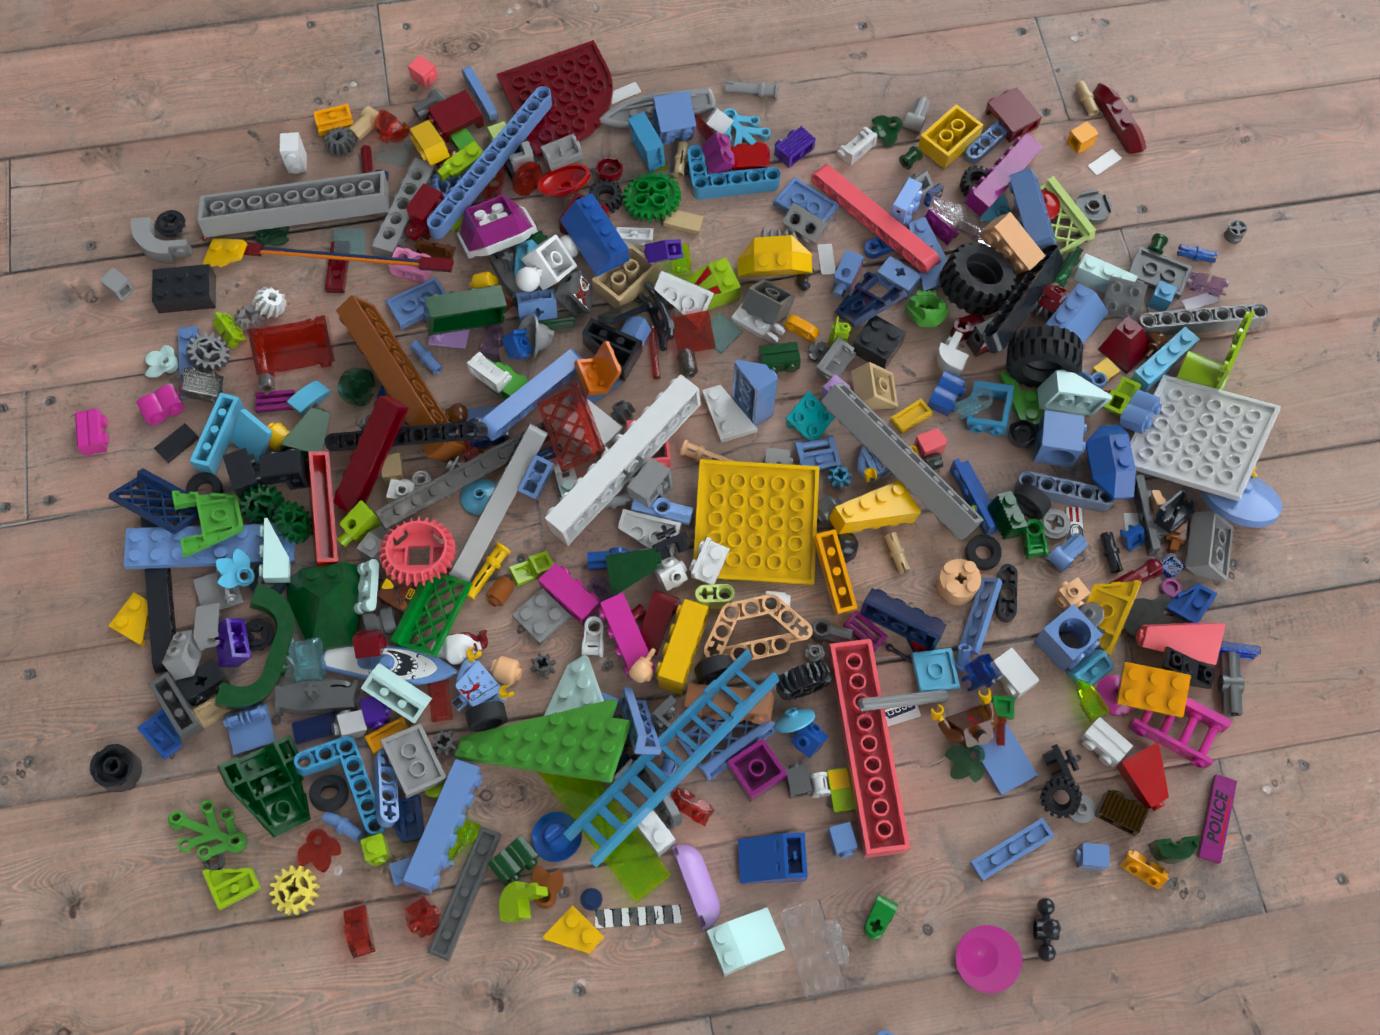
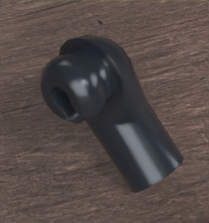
M812 273L797 275V285L801 287L802 291L810 288L811 285L808 282V277Z

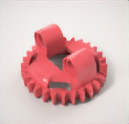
M410 517V522L406 523L402 520L401 526L395 524L396 529H389L390 535H384L385 541H381V548H379V559L386 574L391 575L392 580L397 578L399 584L405 580L406 586H409L411 582H414L415 587L418 582H421L424 586L426 580L433 583L434 576L440 579V574L446 575L450 572L452 567L450 561L455 560L453 554H456L454 548L455 541L448 528H444L442 523L437 524L435 519L429 522L428 517L424 521H421V518L418 517L417 521H413ZM407 531L408 537L400 544L394 545L393 540H398ZM433 534L437 535L440 539L443 538L444 544L439 543L433 537ZM409 548H430L429 565H409Z

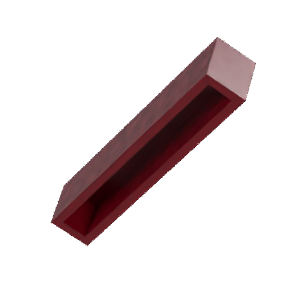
M379 396L375 401L374 409L366 421L363 434L358 439L356 450L350 457L347 470L343 473L341 484L335 491L333 499L335 505L349 513L361 500L365 504L367 503L409 409L408 406L392 396Z

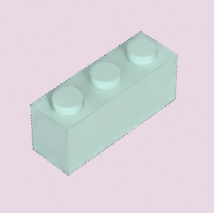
M1085 254L1073 280L1106 294L1110 276L1136 281L1138 276L1089 254Z
M380 663L370 673L361 687L362 690L414 724L432 699Z

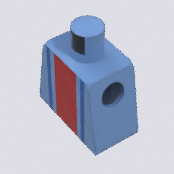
M846 249L833 279L834 290L832 294L835 297L842 298L845 292L851 293L862 272L864 256Z

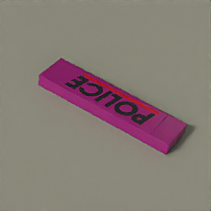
M1218 774L1213 777L1197 855L1198 858L1220 864L1222 861L1237 785L1236 780Z

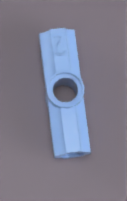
M666 498L655 499L650 507L647 508L633 499L631 511L690 525L694 508L671 503ZM663 507L666 508L667 511L660 512L658 511V509Z

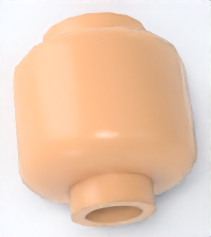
M501 656L498 659H494L490 675L497 683L511 686L516 680H520L523 669L519 668L518 660Z

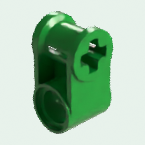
M1030 519L1027 521L1029 527L1021 534L1025 558L1031 559V557L1036 556L1046 558L1048 557L1049 550L1043 524L1037 519ZM1028 528H1033L1036 533H1031Z
M879 894L864 926L866 937L871 940L881 938L899 904ZM874 923L878 925L876 932L872 931Z

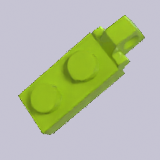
M475 141L471 142L442 164L443 166L437 171L439 178L445 181L450 176L459 177L470 169L484 151Z

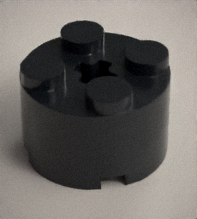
M110 744L94 754L90 762V773L95 782L111 792H124L133 789L142 774V761L125 746Z

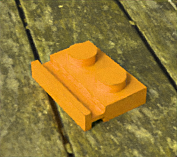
M348 103L313 112L319 136H324L327 134V131H332V127L338 129L341 126L344 129L354 124Z

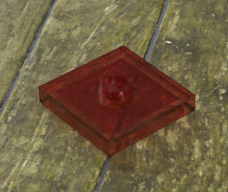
M709 310L671 317L675 324L674 334L679 356L716 349Z

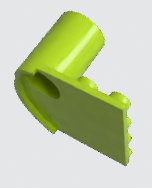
M1252 310L1251 312L1246 311L1233 336L1231 348L1223 363L1188 351L1176 378L1223 390L1244 343L1245 335L1255 312Z

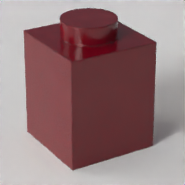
M381 630L356 632L352 638L356 659L381 656L387 647L386 637L382 636Z

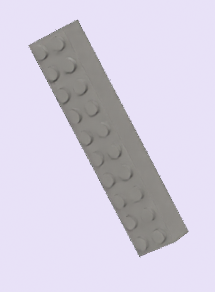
M384 171L203 195L200 196L197 221L204 237H215L389 212V186Z

